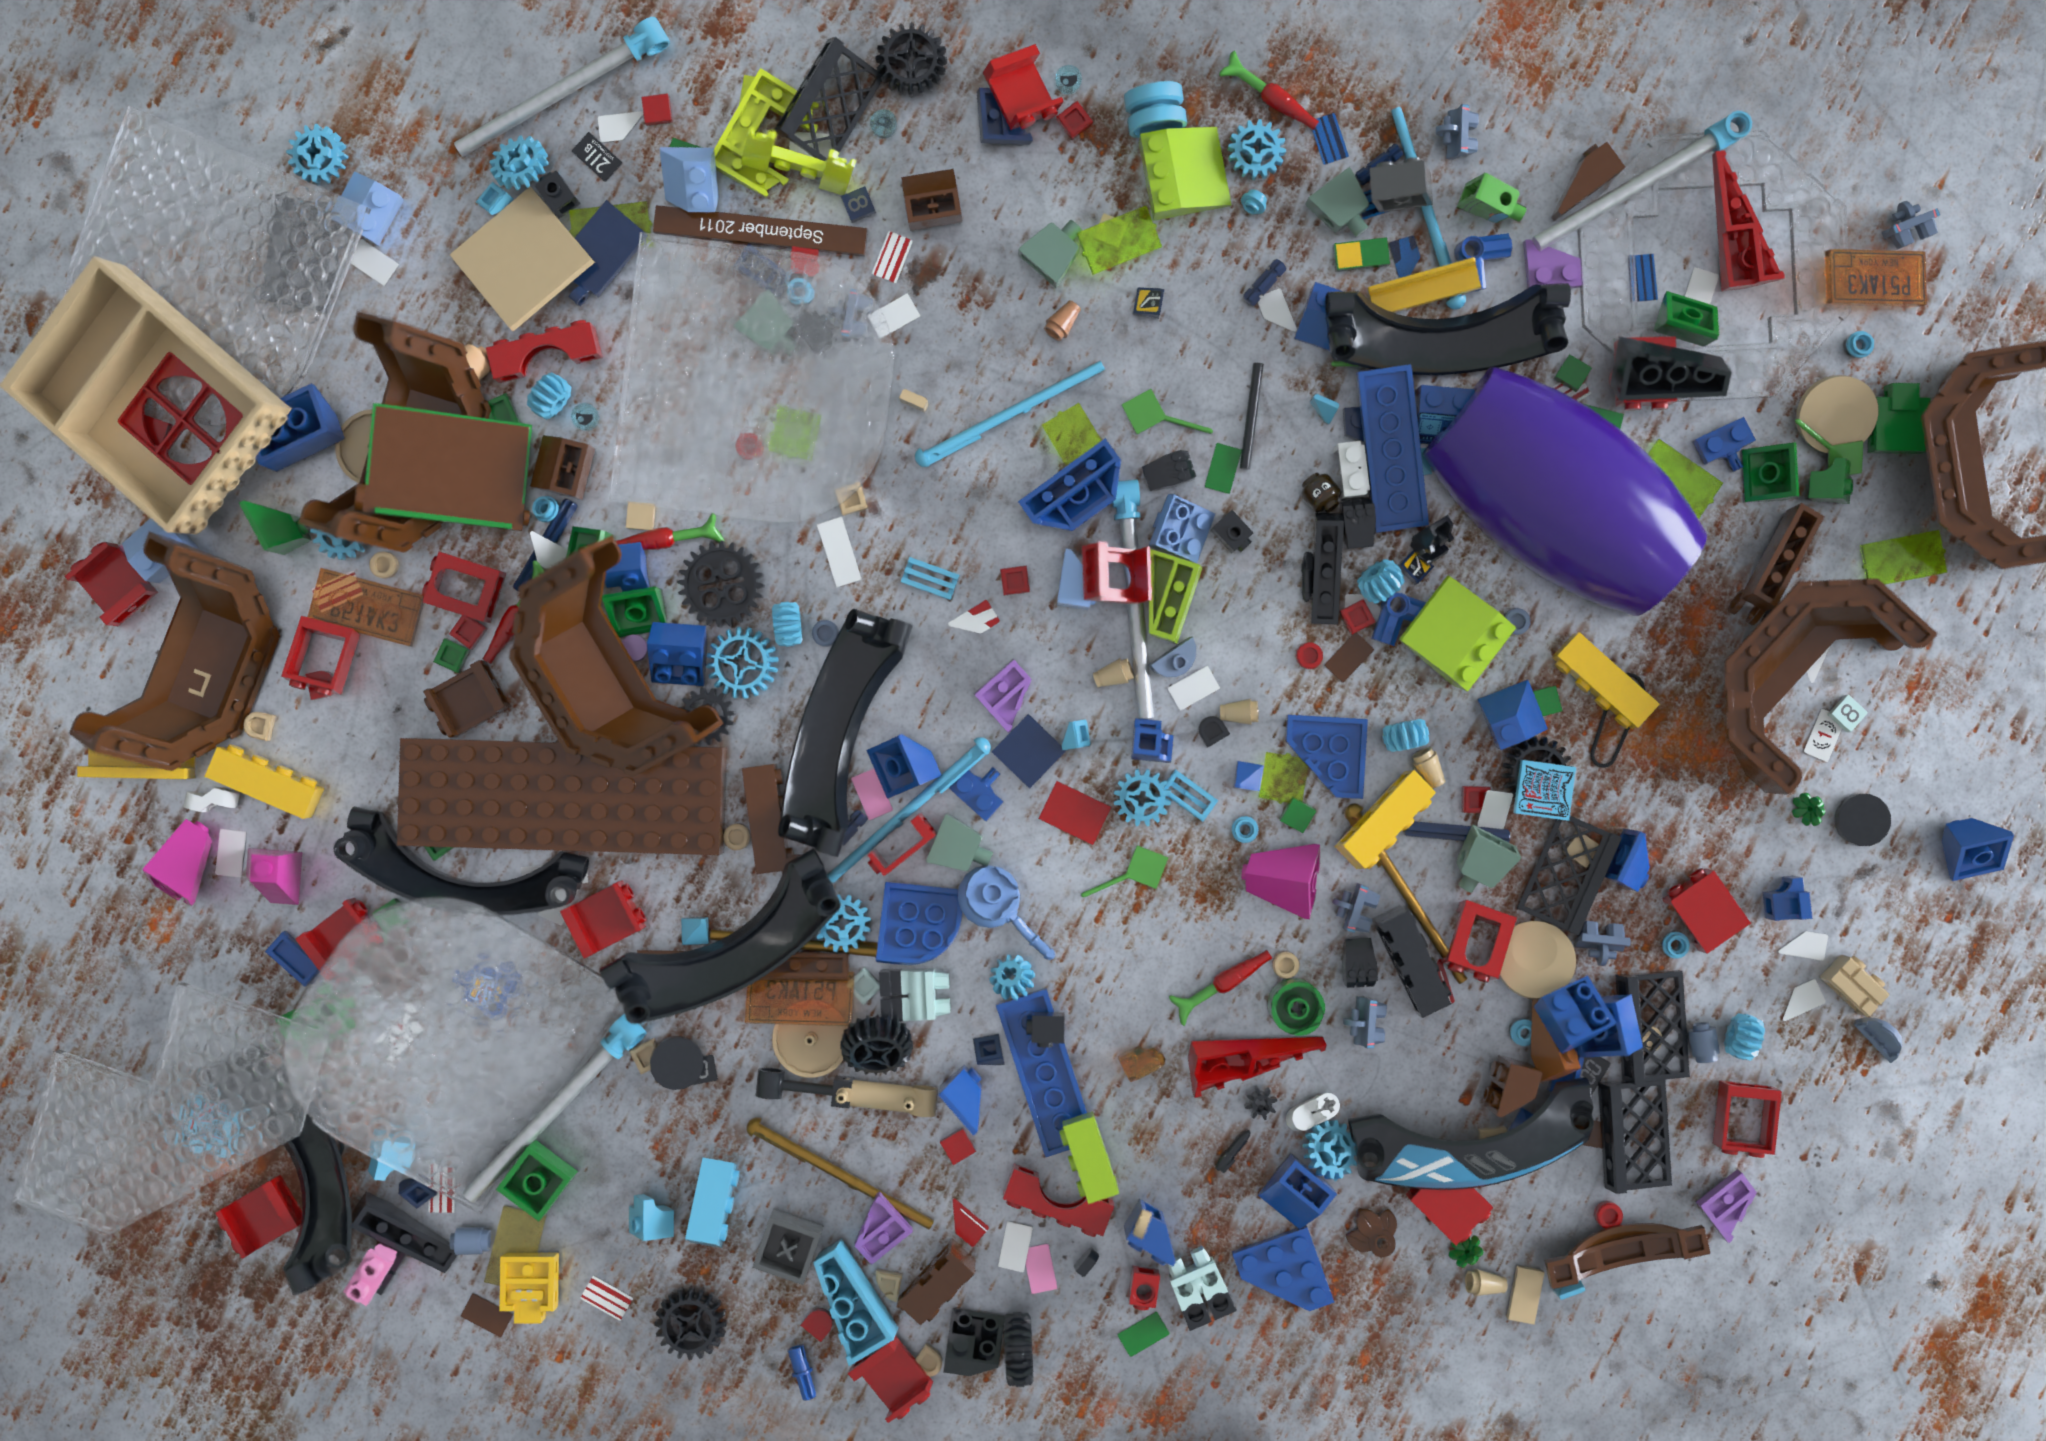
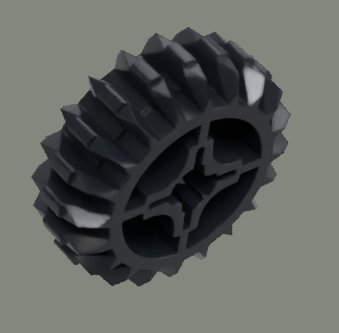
M912 22L909 24V29H905L904 25L900 24L899 32L891 28L889 30L891 38L887 36L882 37L884 45L877 46V51L880 54L875 56L876 63L880 64L877 67V72L883 74L881 77L882 82H889L888 87L891 91L898 87V94L900 96L904 94L905 90H908L909 97L911 98L915 90H918L919 95L923 96V88L925 87L932 92V82L936 84L941 83L939 75H945L946 69L943 65H946L948 62L947 57L943 56L946 53L945 46H940L942 43L941 38H934L935 34L932 29L925 33V26L923 24L919 26L918 30L915 29ZM916 42L926 46L932 55L919 51L916 48ZM907 43L902 51H895L900 45ZM911 50H913V56L915 57L912 63V70H910L908 63L911 57ZM890 65H896L897 68L904 69L907 72V78L894 72ZM928 66H931L925 74L916 78L919 70L928 69Z
M1536 736L1530 738L1529 742L1527 740L1520 742L1521 748L1517 745L1511 746L1515 754L1506 753L1505 757L1510 762L1501 764L1502 768H1508V773H1502L1500 775L1501 778L1509 779L1508 782L1503 784V787L1506 789L1513 787L1510 793L1513 794V798L1516 797L1520 760H1524L1523 758L1528 753L1535 750H1541L1543 754L1534 762L1551 764L1550 758H1552L1556 765L1567 766L1566 763L1571 761L1572 758L1571 756L1562 757L1566 751L1565 747L1556 749L1557 741L1552 740L1548 744L1547 737H1541L1538 741Z
M878 1014L872 1018L867 1015L864 1020L857 1018L855 1023H849L848 1028L843 1031L840 1049L842 1050L843 1061L847 1062L848 1067H854L855 1072L862 1070L865 1075L868 1073H874L875 1076L877 1073L887 1075L888 1071L896 1072L898 1067H904L905 1062L910 1061L913 1041L910 1030L906 1028V1023H899L898 1018L890 1020L889 1015L884 1018L879 1017Z
M694 1286L689 1287L688 1293L683 1287L679 1288L678 1295L671 1292L668 1295L669 1300L664 1299L661 1302L662 1308L656 1312L659 1319H656L654 1325L660 1328L656 1332V1337H664L660 1343L661 1346L669 1344L668 1354L676 1350L678 1351V1359H681L684 1353L687 1354L689 1361L693 1359L694 1353L699 1359L703 1358L704 1351L711 1354L714 1350L713 1346L719 1347L721 1344L720 1338L726 1334L723 1327H726L728 1321L722 1318L726 1314V1309H717L722 1303L721 1300L713 1302V1292H710L708 1296L703 1295L705 1292L704 1287H701L698 1293H695ZM693 1304L697 1307L693 1310H688L685 1307L680 1308L679 1306ZM704 1311L711 1320V1330L707 1328L708 1324L703 1321L702 1315ZM696 1315H698L695 1320V1324L689 1326V1328L685 1331V1328L688 1325L687 1322H689L691 1319L693 1320V1318ZM671 1316L675 1318L674 1321L679 1325L680 1330L678 1334L675 1333L672 1327ZM689 1336H694L698 1339L702 1338L700 1341H687L685 1339Z
M1009 1313L1004 1317L1006 1382L1009 1386L1024 1387L1033 1383L1031 1317L1028 1313Z

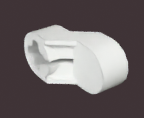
M215 787L207 794L187 791L183 807L198 812H208L217 805L237 808L240 792L224 787Z
M1332 1093L1316 1095L1291 1108L1287 1112L1286 1123L1293 1131L1308 1130L1334 1117L1340 1109L1339 1100Z

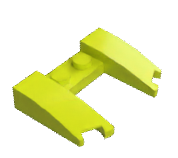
M760 68L714 148L716 170L764 197L769 196L767 190L780 182L782 186L786 185L789 179L772 168L768 167L767 172L742 165L741 160L749 127L754 129L753 133L755 135L769 109L782 116L797 90ZM813 102L811 105V114L813 109H818L819 104L817 102ZM805 115L802 121H807V115ZM808 123L800 125V127L810 131ZM814 124L815 133L817 132L818 124Z
M749 127L741 160L742 165L767 172L769 162L774 163V167L780 170L790 171L791 168L800 171V175L809 179L820 177L819 189L845 195L856 160L851 159L846 164L847 160L837 157L838 152L831 149L826 161L774 146L777 132L768 130L767 135L757 132L755 136L753 133L754 129Z

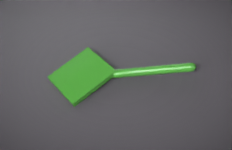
M1152 389L1122 404L1137 434L1163 420L1205 433H1213L1211 428L1165 415Z
M1800 419L1795 420L1798 426L1828 449V468L1832 466L1835 458H1847L1851 462L1850 475L1862 473V440L1831 445Z
M1137 845L1126 874L1081 893V896L1083 898L1128 878L1156 889L1168 857Z

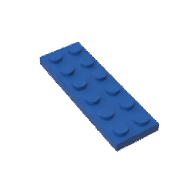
M1409 364L1356 372L1370 498L1375 505V532L1429 525L1412 366Z
M1047 988L1028 993L1027 996H1019L1017 1001L1010 999L998 1003L996 1008L1046 1158L1070 1150L1069 1145H1063L1059 1133L1060 1130H1063L1062 1121L1086 1114L1087 1110L1065 1043H1053V1047L1048 1048L1037 1047V1043H1032V1035H1026L1027 1019H1032V1012H1054Z

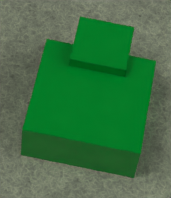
M1891 383L1884 386V397H1876L1878 419L1874 430L1868 437L1867 453L1922 454L1927 452L1921 415L1929 406L1931 398L1920 397V383Z

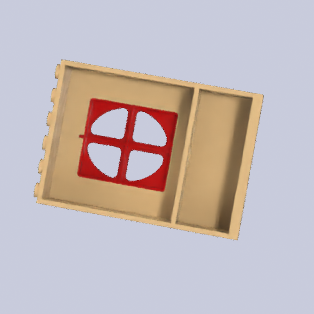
M95 256L87 264L0 383V387L166 532L198 534L206 528L208 519L222 507L223 499L229 491L238 486L239 478L245 470L253 466L257 454L261 449L268 446L271 442V436L277 428L286 422L287 415L291 411V408L128 267ZM176 376H186L200 381L202 388L187 409L182 411L159 391V384L163 380ZM212 394L216 395L219 399L226 418V433L221 442L215 440L194 420L195 415ZM150 398L155 400L176 420L175 425L158 446L152 442L145 426L144 409L147 400ZM188 429L211 449L212 454L203 462L185 464L172 460L168 452L183 431Z

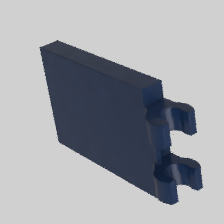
M607 200L575 237L577 242L595 262L573 280L578 287L568 297L580 307L591 293L597 297L602 294L649 237Z

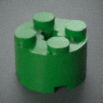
M1300 978L1285 979L1270 991L1268 996L1269 1014L1276 1025L1284 1032L1303 1036L1312 1033L1321 1024L1326 1009L1325 1002L1321 993L1308 981ZM1296 1001L1301 1004L1299 1005L1298 1012L1291 1009Z

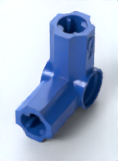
M1509 233L1482 237L1470 236L1456 245L1454 255L1458 262L1475 257L1481 289L1475 291L1486 289L1483 261L1511 257L1512 239ZM1466 244L1474 248V256L1467 255L1465 252Z
M1394 593L1393 597L1390 596L1384 602L1381 600V611L1371 639L1395 646L1403 619L1412 622L1427 602L1406 596L1403 593ZM1395 597L1401 601V607L1396 612L1390 607V603Z

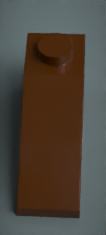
M1605 142L1600 147L1594 144L1583 153L1585 158L1577 165L1551 216L1553 221H1556L1626 168L1608 142Z

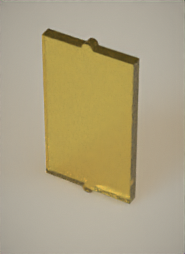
M503 1206L484 1282L500 1286V1257L504 1253L538 1252L547 1216H544L538 1222L521 1209Z

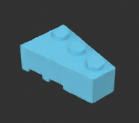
M702 1158L685 1237L687 1241L722 1248L723 1241L726 1240L728 1232L727 1217L728 1214H731L734 1198L731 1197L733 1186L737 1187L740 1171L736 1170L735 1163Z

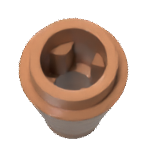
M1069 300L1046 320L1045 332L1057 341L1066 338L1081 311L1080 307L1075 302Z

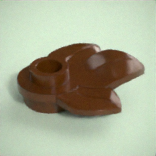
M1359 1208L1356 1217L1358 1230L1347 1233V1241L1360 1252L1372 1251L1378 1257L1391 1255L1396 1247V1241L1393 1236L1397 1229L1395 1215L1390 1209L1385 1210L1378 1216L1371 1210ZM1380 1238L1386 1239L1388 1243L1384 1249L1379 1248L1377 1245V1241Z

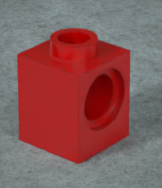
M1132 1265L1128 1292L1129 1305H1133L1138 1310L1156 1308L1160 1282L1159 1269ZM1143 1284L1151 1287L1150 1291L1146 1294H1139L1136 1291Z

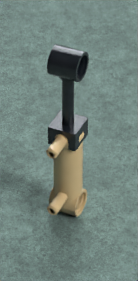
M767 1067L758 1069L755 1096L762 1099H781L782 1092L785 1090L832 1096L831 1107L848 1109L850 1106L907 1112L919 1117H934L936 1113L938 1088L932 1086H905L854 1080L855 1077L836 1075L833 1085L785 1080V1071L777 1068Z

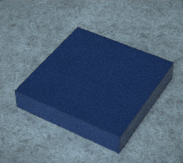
M1029 714L992 751L1029 789L1066 752Z

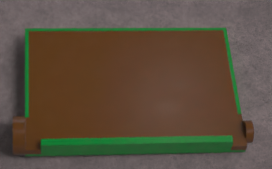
M373 403L365 485H356L354 511L522 531L523 526L529 525L530 510H524L532 425Z

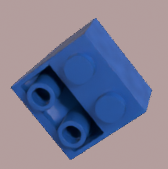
M652 623L647 641L652 683L704 686L708 646L706 626Z
M1589 976L1541 997L1533 1006L1561 1054L1586 1043L1617 1023Z
M1292 1154L1288 1156L1258 1193L1260 1198L1299 1229L1320 1216L1337 1195L1331 1185L1320 1176L1315 1175V1172Z
M1139 1199L1124 1224L1128 1245L1139 1252L1145 1250L1152 1254L1151 1258L1160 1265L1165 1266L1167 1263L1173 1267L1176 1261L1163 1212ZM1141 1210L1151 1212L1152 1215L1144 1237L1140 1239L1133 1236V1231Z

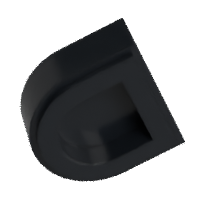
M1206 717L1198 726V733L1207 748L1230 735L1225 724L1218 717Z
M1089 1248L1074 1265L1075 1271L1082 1277H1085L1096 1264L1099 1253L1093 1248Z

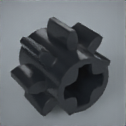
M1256 1085L1255 1092L1252 1094L1246 1092L1249 1103L1244 1104L1245 1109H1253L1251 1112L1253 1119L1258 1114L1264 1120H1267L1266 1114L1269 1112L1276 1113L1272 1103L1278 1100L1275 1096L1268 1097L1271 1091L1270 1088L1267 1087L1264 1091H1261ZM1264 1098L1266 1105H1259L1258 1107L1255 1101L1257 1099L1261 1101Z

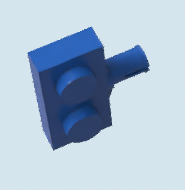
M1742 417L1695 439L1693 443L1704 465L1717 459L1726 458L1733 472L1744 467L1737 452L1742 447L1756 441L1746 419Z
M993 766L983 778L975 776L968 770L949 787L952 792L986 822L1004 803L990 786L1001 775Z

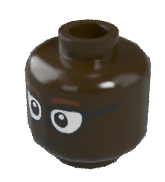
M1317 472L1303 482L1301 496L1314 512L1318 513L1325 510L1326 513H1329L1339 505L1338 499L1341 495V489L1328 474H1319Z

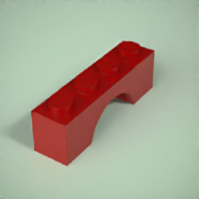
M578 320L570 323V327L562 329L558 326L545 329V333L542 334L526 333L520 335L518 340L509 342L508 339L493 342V346L486 347L493 379L499 383H504L526 377L527 368L531 360L545 350L555 349L563 351L576 364L603 358L595 326L590 322L586 323V320Z
M1015 1163L1003 1191V1199L1007 1200V1205L1017 1209H1021L1022 1206L1031 1209V1213L1040 1218H1046V1216L1057 1219L1056 1222L1064 1227L1070 1228L1071 1225L1079 1227L1082 1233L1091 1237H1096V1235L1104 1236L1114 1209V1201L1109 1198L1088 1204L1086 1196L1071 1203L1054 1201L1042 1190L1039 1172Z

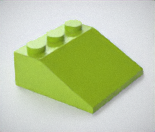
M1217 127L1171 128L1140 134L1138 144L1153 221L1230 207L1232 205Z
M1447 575L1399 640L1451 685L1468 692L1516 627L1500 612Z

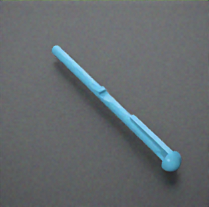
M1397 107L1391 110L1405 158L1417 157L1402 108ZM1432 205L1422 206L1421 209L1439 266L1452 264ZM1460 294L1449 297L1450 300L1446 302V305L1453 310L1460 309L1466 302V295L1462 296Z
M1098 361L924 452L919 448L915 453L916 463L921 467H929L930 464L981 439L980 434L1021 412L1024 414L1030 411L1032 407L1104 371L1105 368L1102 362Z
M983 737L975 738L974 742L976 745L828 873L829 879L833 883L837 881L892 831L901 827L904 824L902 822L938 791L942 794L985 755H988L991 749L989 741Z

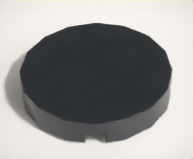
M1854 794L1841 802L1842 804L1835 814V826L1843 839L1856 846H1872L1881 842L1887 836L1891 827V813L1888 806L1879 797L1871 794Z
M671 1036L664 1039L653 1049L650 1057V1071L655 1081L662 1087L671 1090L685 1089L693 1085L700 1077L704 1067L703 1054L698 1045L690 1038L683 1036Z

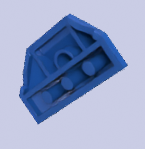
M1105 438L1023 497L1018 503L1033 524L1073 531L1116 500L1121 459Z

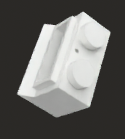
M1361 441L1338 443L1333 447V453L1339 454V476L1342 478L1343 487L1339 500L1369 497L1368 491L1370 486L1365 446L1361 444Z

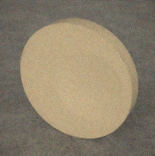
M1833 375L1817 381L1808 388L1798 404L1796 419L1803 421L1831 445L1861 440L1865 442L1875 428L1878 419V403L1871 388L1861 380L1846 375ZM1797 425L1800 436L1808 445L1821 452L1828 453V449Z
M372 409L360 411L347 419L341 427L345 439L335 444L336 458L341 469L349 478L357 483L360 482L368 454Z
M1529 921L1514 926L1500 978L1515 994L1528 999L1540 1000L1541 997L1568 985L1576 968V954L1573 945L1560 929L1551 924L1541 921Z
M815 999L794 1003L787 1008L788 1014L783 1012L782 1016L780 1015L778 1020L847 1022L836 1007L825 1001ZM790 1009L793 1010V1016H789ZM804 1010H805V1013H806L807 1010H808V1012H810V1016H809V1017H808V1013L806 1014V1017H805V1015H804ZM818 1010H819V1013H820V1011L822 1010V1012H821V1017H820V1015L817 1017V1015H818ZM776 1022L772 1035L775 1055L784 1068L795 1075L806 1078L824 1076L835 1070L843 1061L840 1041H842L843 1031L848 1028V1024Z

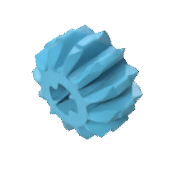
M553 372L545 374L531 388L532 391L527 396V406L535 414L546 420L555 417L559 411H562L564 405L567 404V400L571 397L572 387L562 377Z
M1384 559L1381 562L1376 561L1374 565L1368 566V569L1362 572L1361 577L1357 580L1358 588L1361 590L1360 593L1369 602L1374 604L1379 603L1381 600L1383 602L1386 601L1390 596L1393 597L1395 592L1400 591V586L1404 584L1405 580L1401 573L1402 570L1393 560Z
M789 601L774 604L772 607V617L776 643L779 646L786 647L801 644L803 635L798 604Z
M1422 719L1395 723L1383 728V741L1386 744L1387 750L1391 752L1421 747L1430 742L1428 727L1425 720Z
M1007 954L1005 962L997 959L999 967L991 968L994 976L989 978V981L994 985L993 991L996 994H1001L1004 1000L1011 996L1013 1000L1017 1001L1020 993L1023 996H1027L1028 993L1025 990L1027 987H1034V983L1031 981L1035 977L1034 971L1030 970L1032 965L1029 961L1023 962L1024 959L1019 955L1013 959L1011 955ZM1012 975H1014L1015 978L1013 980H1010L1009 978Z
M1738 1013L1733 1017L1730 1025L1727 1026V1032L1724 1034L1726 1036L1724 1041L1726 1053L1741 1060L1751 1061L1756 1057L1759 1049L1762 1048V1041L1764 1040L1765 1028L1763 1021L1748 1014Z

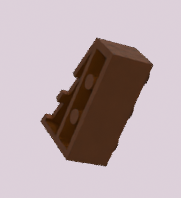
M952 1238L899 1295L897 1304L920 1326L926 1320L930 1322L938 1314L939 1308L945 1302H949L958 1289L975 1274L976 1259Z

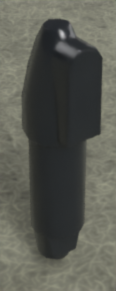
M1307 551L1301 564L1302 598L1305 602L1311 600L1313 579V554Z
M1249 1130L1243 1131L1228 1149L1221 1154L1215 1166L1218 1171L1225 1173L1235 1162V1156L1251 1136Z

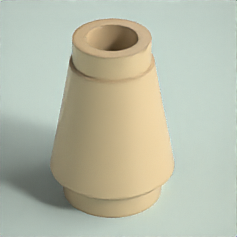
M1119 658L1094 672L1093 677L1099 688L1129 683V680L1134 679V674L1128 658L1123 660Z
M1250 698L1220 705V719L1252 725V722L1259 721L1258 701H1251Z
M1426 747L1413 754V766L1430 784L1431 788H1437L1446 782L1436 751H1433L1431 747Z
M1479 1269L1466 1273V1291L1474 1296L1505 1293L1507 1291L1506 1277Z

